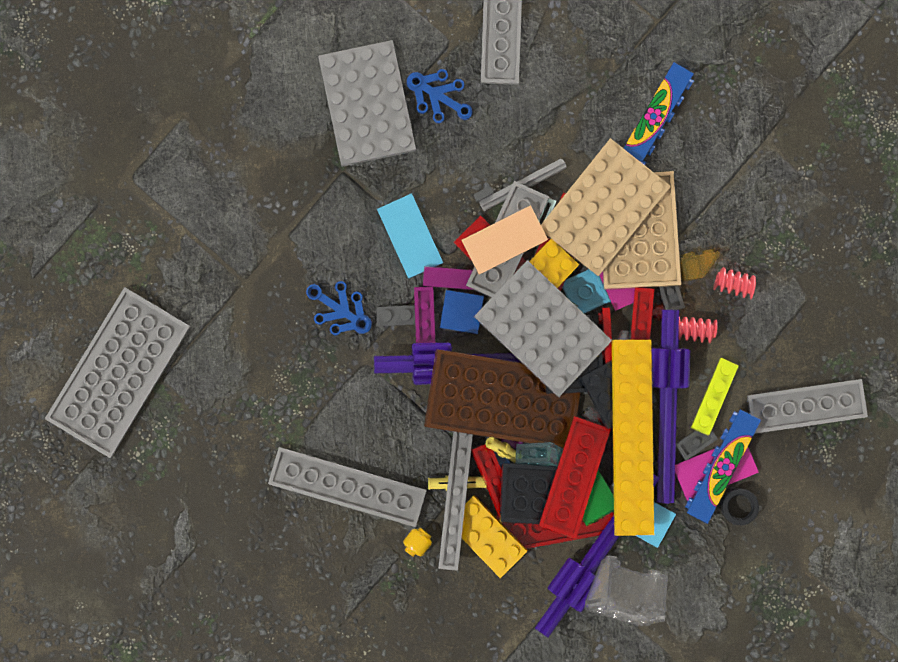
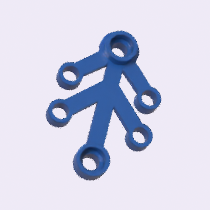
M440 69L437 73L426 76L414 72L408 76L407 86L415 92L417 111L420 114L428 111V105L424 102L422 91L429 94L434 113L433 121L440 124L444 121V114L440 110L439 101L457 111L458 117L462 120H468L472 116L470 105H461L443 94L451 91H462L464 89V82L461 79H456L453 83L433 88L427 83L437 80L441 82L446 81L448 78L446 70ZM441 72L446 74V77L443 79L438 76ZM414 79H419L420 83L418 85H414L412 81ZM457 82H460L462 84V87L456 88L455 84ZM422 104L426 106L424 111L419 110V106ZM463 108L468 109V113L465 115L461 113ZM437 114H440L442 116V119L440 121H437L435 119V116Z
M339 281L335 285L340 304L324 295L318 285L313 284L307 288L306 294L311 300L318 299L336 311L327 314H316L314 316L316 324L322 325L326 321L347 318L351 321V323L343 325H331V334L339 335L341 332L350 330L364 334L371 329V319L364 315L361 302L363 296L361 293L354 292L351 295V300L355 303L356 315L349 311L346 296L347 285L344 282ZM344 284V290L339 291L338 285ZM313 289L318 290V294L316 296L311 295V291ZM355 294L360 295L359 301H354L353 297ZM319 315L323 316V321L321 323L316 321V318ZM365 321L366 326L363 328L359 327V322ZM334 326L339 327L338 333H333L332 328Z

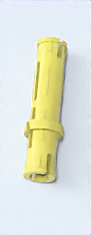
M445 475L442 478H428V490L446 489L447 491L448 484L439 483L448 482L449 475ZM468 477V482L476 483H467V489L486 488L482 477Z

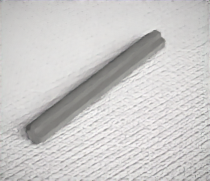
M559 159L517 182L530 188L566 169V164L563 159ZM513 184L479 202L481 208L486 211L505 201Z

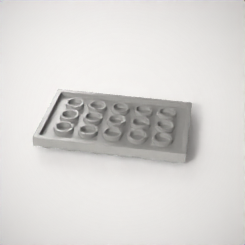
M393 40L318 56L342 167L416 151Z
M528 260L474 316L558 397L612 341Z

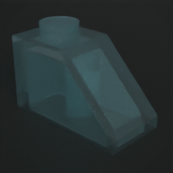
M552 442L516 444V464L558 467L561 447Z

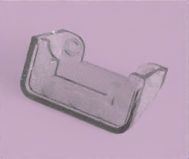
M606 556L600 562L585 600V610L633 625L665 622L668 576L660 574L658 570H649L648 573L644 574L621 567V562L617 560V557Z

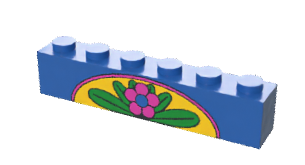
M675 62L672 64L623 148L644 165L646 162L643 160L646 154L650 156L655 148L653 142L656 138L660 139L665 131L662 128L665 122L669 123L674 116L673 108L675 105L679 107L684 99V96H682L684 89L689 90L694 82L691 79L694 73Z
M741 409L738 412H733L729 420L732 424L729 429H724L720 437L723 440L720 447L716 445L711 455L714 457L711 464L707 463L702 472L705 474L703 480H698L694 487L696 494L693 498L689 497L685 508H687L686 513L708 524L761 421L760 419Z

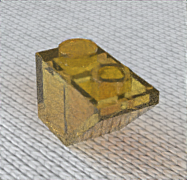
M714 249L702 251L703 254L695 255V252L683 254L684 257L680 258L683 282L704 278L720 256V253L714 252Z

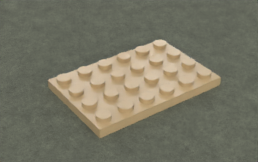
M610 138L544 220L541 227L546 236L554 240L561 248L596 276H599L670 188V185Z
M674 171L654 172L668 183L670 188L603 270L604 290L681 286Z

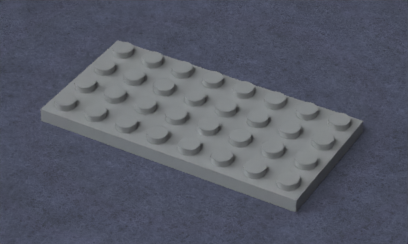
M124 287L45 419L107 457L112 458L191 326Z

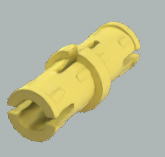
M493 437L487 439L486 447L497 452L498 456L506 457L513 461V463H518L521 460V452L510 447V444L507 442H501Z

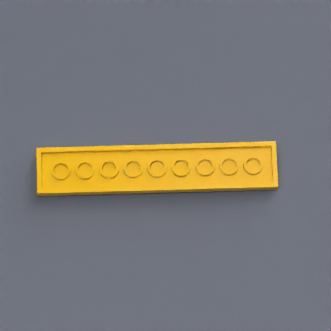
M612 340L614 535H654L651 340Z

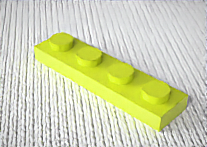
M723 358L719 359L691 425L692 429L705 435H710L738 365Z

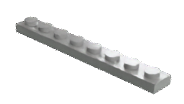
M453 431L438 569L458 571L473 434Z

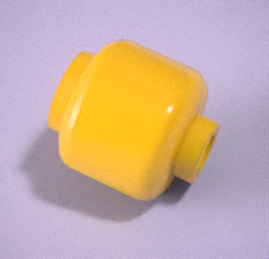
M422 528L412 529L403 541L406 546L405 551L412 557L415 554L423 556L432 544L431 536Z

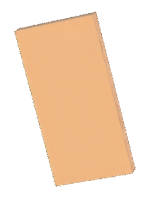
M530 205L463 239L462 242L480 275L548 241V238Z

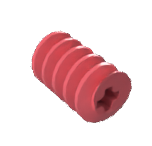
M723 267L717 273L713 290L717 286H720V292L727 288L728 294L735 290V296H738L741 291L743 298L750 294L751 300L756 287V277L752 275L748 279V274L746 273L741 277L739 271L734 275L731 269L726 274V269Z
M679 317V340L682 335L685 336L686 341L692 336L693 342H696L697 337H700L701 343L704 342L705 337L708 338L709 343L712 342L713 338H716L717 320H714L711 325L710 319H706L705 323H703V319L699 318L696 323L694 317H691L689 322L687 317H683L682 321H680Z

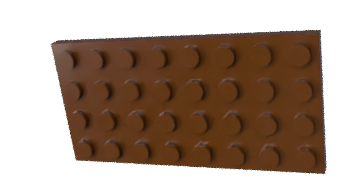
M436 349L424 427L564 448L573 417H577L580 393H562L560 397L555 394H546L545 384L523 363Z

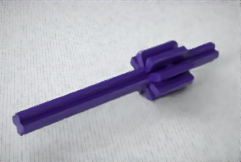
M662 310L661 348H651L652 387L660 388L658 477L660 479L657 482V502L665 504L674 503L677 388H688L690 382V350L678 348L679 310Z
M413 343L411 355L374 356V374L412 373V380L415 385L431 384L436 349L452 352L451 343ZM512 353L469 354L522 363Z
M653 474V485L655 486L660 478ZM614 515L579 564L573 559L568 558L548 586V590L557 597L535 627L536 630L549 638L570 606L578 612H582L601 586L602 580L593 573L619 538V536L614 535Z

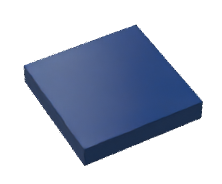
M446 290L440 328L478 334L479 321L474 316L482 308L484 296Z

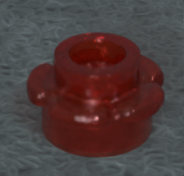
M655 303V307L652 310L653 318H658V321L662 319L663 304L657 305Z

